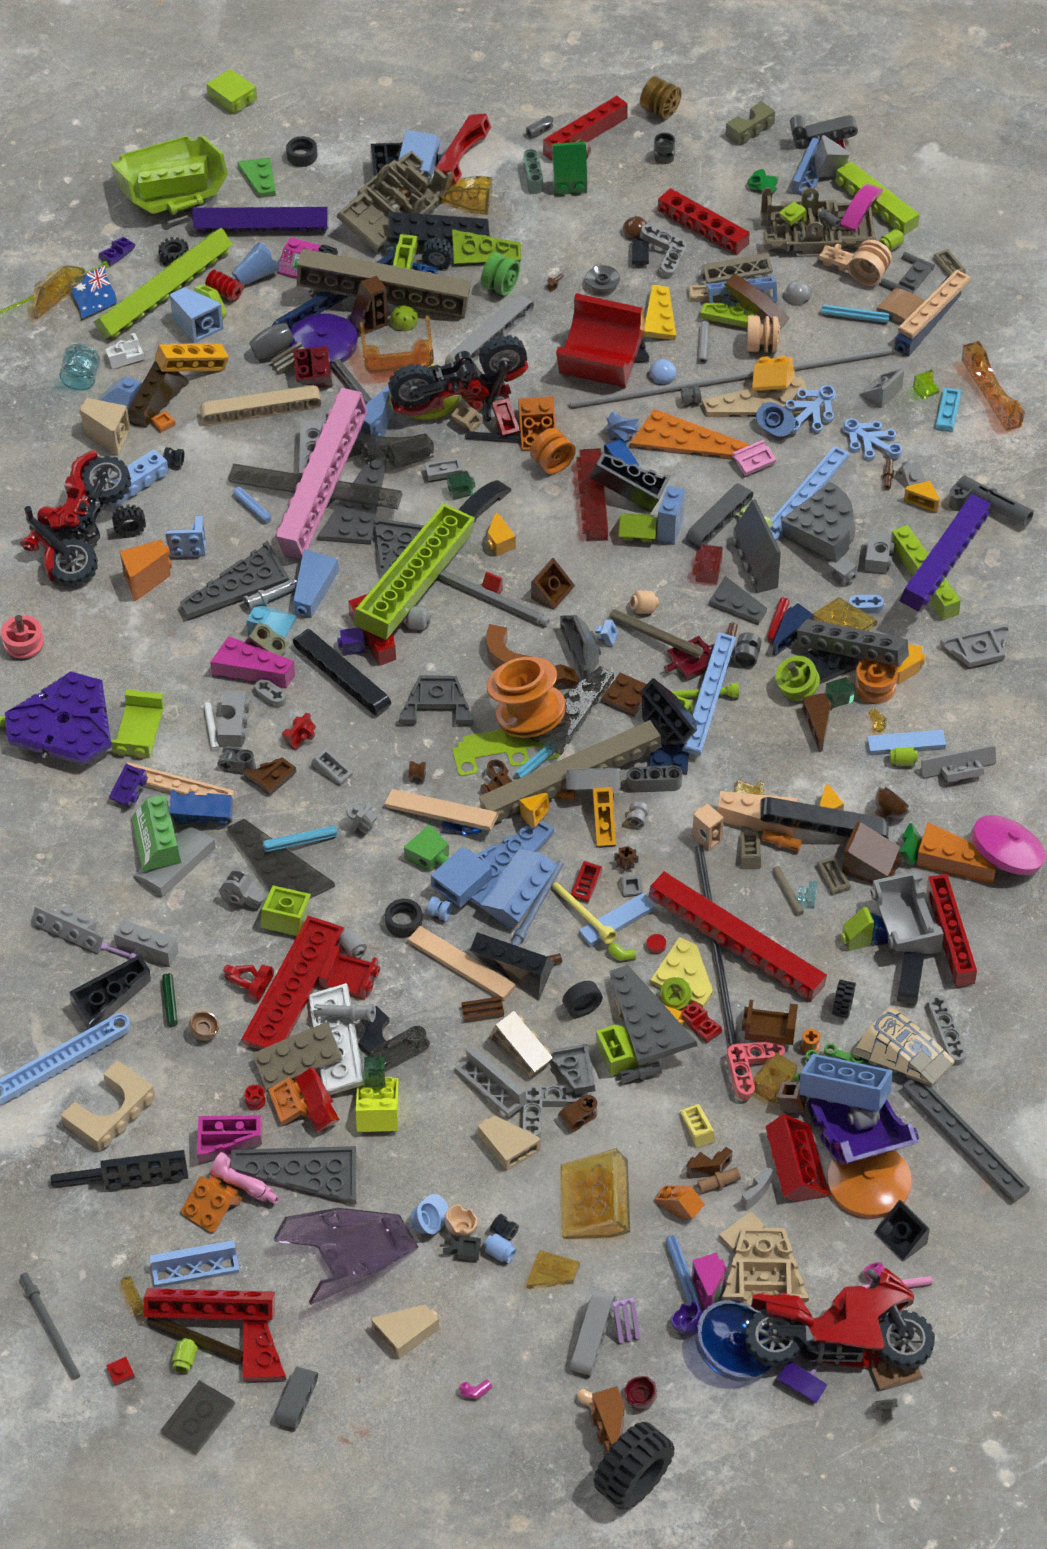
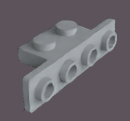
M989 745L922 759V776L926 778L942 774L947 782H958L961 779H974L985 775L983 766L996 763V747Z
M39 906L34 908L33 925L95 953L101 951L103 935L93 931L96 928L97 921L87 915L77 913L69 907H62L54 913Z

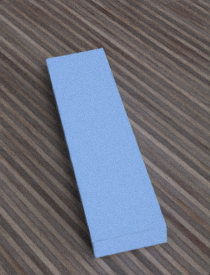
M943 730L872 735L867 737L870 755L890 753V749H895V747H914V751L946 749Z
M642 893L597 920L604 926L612 927L617 932L654 911L655 905ZM591 924L579 930V934L590 947L602 941L599 931Z

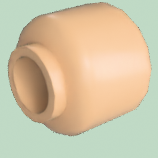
M638 590L630 598V607L636 614H652L659 604L658 597L651 590Z

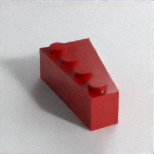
M368 594L348 601L349 615L353 622L356 608ZM362 629L364 641L379 666L396 660V646L393 633L385 640Z

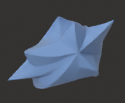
M616 410L609 417H606L608 424L603 430L609 431L610 440L616 437V440L622 439L626 441L638 432L639 419L623 418L620 415H616Z

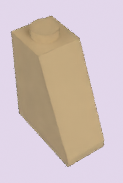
M495 1115L489 1119H484L478 1125V1137L506 1171L541 1150V1140L538 1136Z
M424 1304L376 1316L371 1319L372 1330L400 1359L439 1330L440 1318L434 1309L430 1310Z

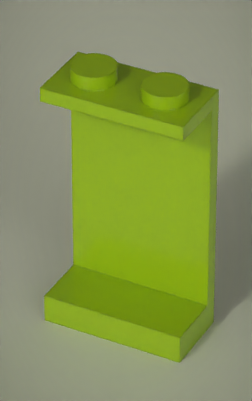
M126 689V707L116 740H111L113 754L150 758L165 706L163 693Z

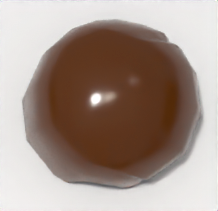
M640 216L627 219L622 227L624 235L627 238H640V231L642 226L647 224L646 220Z

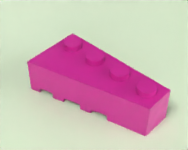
M230 636L227 637L210 661L212 676L215 677L223 675L227 676V679L235 680V678H241L251 683L267 679L282 688H287L295 677L293 660Z

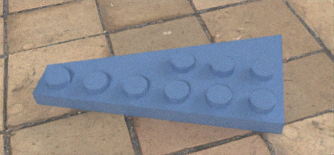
M540 821L535 828L528 825L520 829V832L516 835L504 838L500 844L492 845L476 854L478 858L482 861H487L492 867V879L471 897L469 901L479 906L518 849L537 852L554 834V828Z

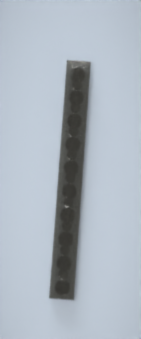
M233 463L228 480L232 483L295 493L296 485L301 481L302 474ZM338 480L330 499L398 510L403 493L401 490Z

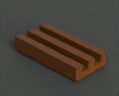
M501 996L461 1002L465 1023L504 1017Z

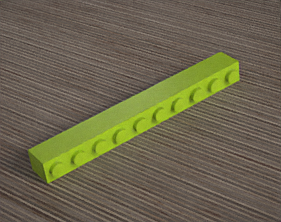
M222 228L212 232L94 320L93 323L104 339L110 336L112 338L116 337L121 333L119 330L122 327L126 329L132 325L134 318L138 320L144 316L146 309L150 311L156 307L158 300L163 301L168 298L170 291H177L182 287L180 285L182 282L187 283L194 278L192 276L194 273L199 274L204 271L206 264L211 265L216 262L218 255L223 256L230 251L228 248L233 245Z

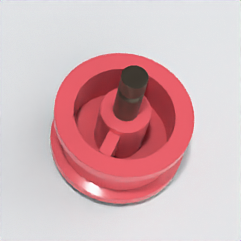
M16 615L7 620L1 628L4 650L12 657H34L44 645L41 624L31 616Z

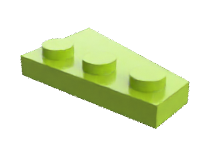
M704 303L700 312L701 319L737 325L743 328L748 325V316L756 315L751 308L746 310L741 303H737L736 306H728L726 303Z

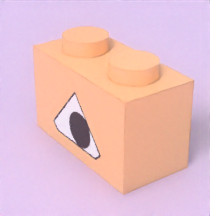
M709 804L698 808L694 812L692 837L699 844L703 845L707 851L723 840L724 817Z

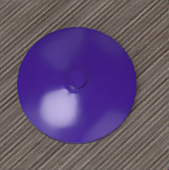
M322 313L308 316L296 323L291 329L295 340L289 348L298 342H301L304 348L328 345L331 367L334 359H340L342 363L347 361L355 353L358 346V336L354 325L347 319L335 314Z

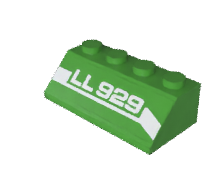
M166 794L146 799L131 817L143 871L181 863Z

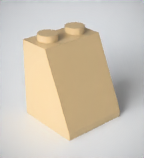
M86 398L84 404H81L79 409L84 435L114 455H118L130 432L127 406Z

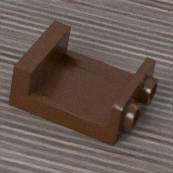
M749 1000V1006L744 1007V1019L742 1020L741 1031H745V1040L793 1045L798 1004H790L789 1013L754 1009V1000Z

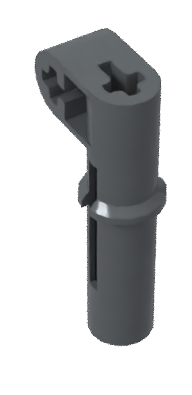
M965 475L950 489L949 506L956 511H960L970 495L973 494L991 504L990 509L1023 526H1027L1034 515V510L997 492L996 488H989Z

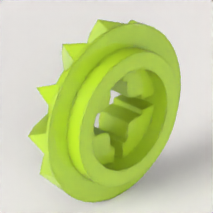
M679 977L666 980L660 992L663 1003L673 1009L686 1007L691 1001V994L693 992L689 986L690 984ZM674 988L676 990L683 989L679 993L680 999L679 997L670 998L675 993L673 990Z

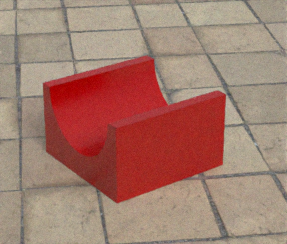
M576 293L574 297L573 319L567 341L563 348L558 347L556 351L559 373L626 388L645 331L643 308Z

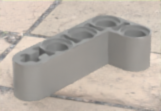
M596 1289L593 1290L573 1354L570 1370L592 1376L609 1319L614 1315L612 1302L617 1301L616 1295Z

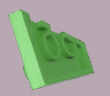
M270 158L237 161L238 168L243 171L245 178L250 181L252 188L259 198L276 196Z

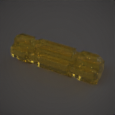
M131 1276L122 1278L121 1285L125 1290L134 1314L144 1313V1304Z

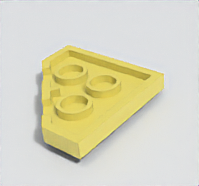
M679 937L651 978L650 984L661 989L666 980L673 977L683 978L690 984L689 986L693 991L689 1003L696 1002L704 1008L713 995V989L698 946ZM674 988L675 993L673 995L680 998L679 993L683 989L676 990Z

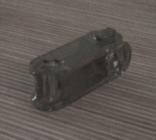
M412 1026L408 1030L375 1047L369 1056L372 1060H375L379 1071L383 1073L424 1052L429 1048L430 1041L423 1027Z

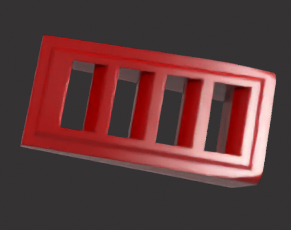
M583 861L571 892L574 898L586 902L590 901L600 879L602 866ZM586 871H587V872L593 873V874H595V875H594V876H591V875H588V874H585V873H586ZM583 877L592 880V883L582 880ZM580 884L590 886V888L581 887ZM577 891L586 892L587 896L578 894Z

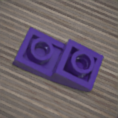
M121 237L111 242V248L99 252L98 258L111 266L127 256L135 248V244L127 238Z
M791 1362L784 1366L777 1377L779 1382L792 1391H797L814 1404L818 1402L827 1387L825 1382Z

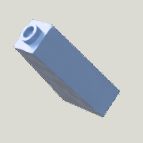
M304 549L294 597L295 613L312 618L339 572L338 559Z

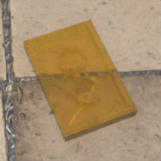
M840 597L812 613L814 614L815 621L869 631L878 625L875 618Z

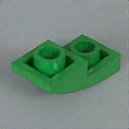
M909 823L901 837L905 843L899 852L908 865H914L918 858L922 839L914 824Z

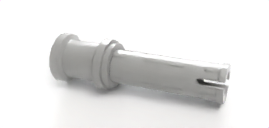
M292 578L268 590H258L254 595L244 596L243 601L246 609L251 612L254 607L265 606L268 601L296 590L297 584H294L296 580Z
M353 1003L350 1006L315 1004L314 1008H317V1010H313L315 1017L350 1018L352 1021L361 1019L373 1022L376 1016L374 1004H369L368 1006L358 1005V1003Z

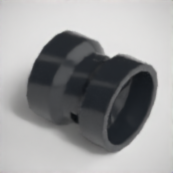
M165 447L163 458L167 460L168 465L175 464V466L182 467L185 451L184 449L173 450L170 447Z
M502 1213L497 1215L490 1226L492 1233L501 1235V1237L509 1242L515 1237L519 1229L517 1223L508 1221L507 1217Z

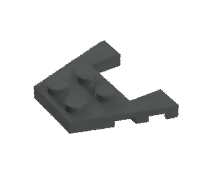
M419 675L411 691V696L404 706V711L399 717V724H416L417 709H456V724L473 725V716L469 711V706L465 701L457 676Z

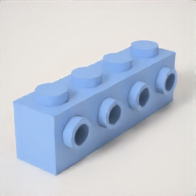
M153 449L127 466L131 476L129 492L124 495L123 499H118L115 503L108 502V505L112 509L168 474L167 460ZM119 478L114 479L112 481L117 483L119 481Z

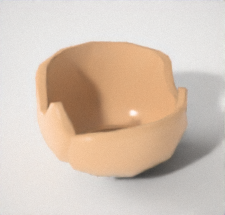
M460 1204L451 1206L446 1211V1228L452 1235L468 1237L477 1229V1217L471 1209L464 1210Z

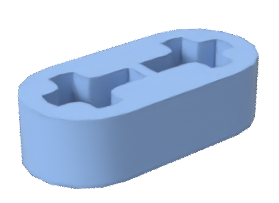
M854 595L849 599L848 608L852 613L856 614L879 613L883 610L884 599L879 595Z

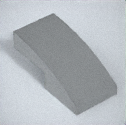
M771 1168L753 1178V1188L742 1194L741 1206L746 1211L754 1206L768 1190L772 1182L773 1170Z

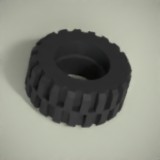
M638 1422L633 1427L631 1426L611 1445L609 1451L603 1456V1460L600 1461L598 1469L594 1474L595 1478H593L595 1489L618 1509L628 1510L636 1506L639 1501H642L653 1490L668 1470L667 1468L671 1464L675 1453L673 1442L649 1422Z

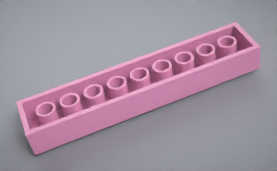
M341 388L339 394L335 397L333 408L329 410L328 419L322 426L320 438L316 440L315 449L309 456V463L303 469L302 479L297 483L294 497L290 499L289 508L283 515V522L276 531V538L285 556L302 559L304 549H309L368 413L362 393L359 391Z

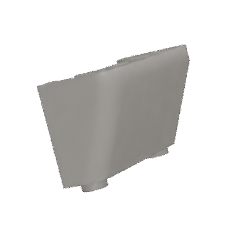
M920 871L873 880V889H870L871 898L873 901L876 900L889 935L888 943L890 948H894L897 952L941 953L943 931L941 926L934 924L924 899V889L919 886V882L922 881Z

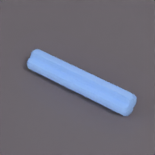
M241 487L233 490V495L264 523L271 521V514Z

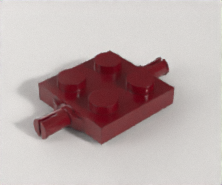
M700 636L689 640L688 642L703 648V655L700 658L674 647L667 650V656L671 659L672 663L664 666L665 672L668 673L677 669L688 680L707 671L715 643L708 645Z

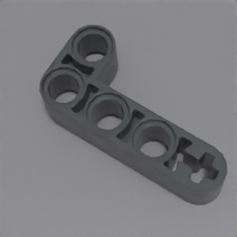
M800 115L793 116L790 119L791 132L797 149H807L812 138L819 139L820 142L823 135L835 142L851 138L858 133L856 119L852 115L807 126L804 118Z

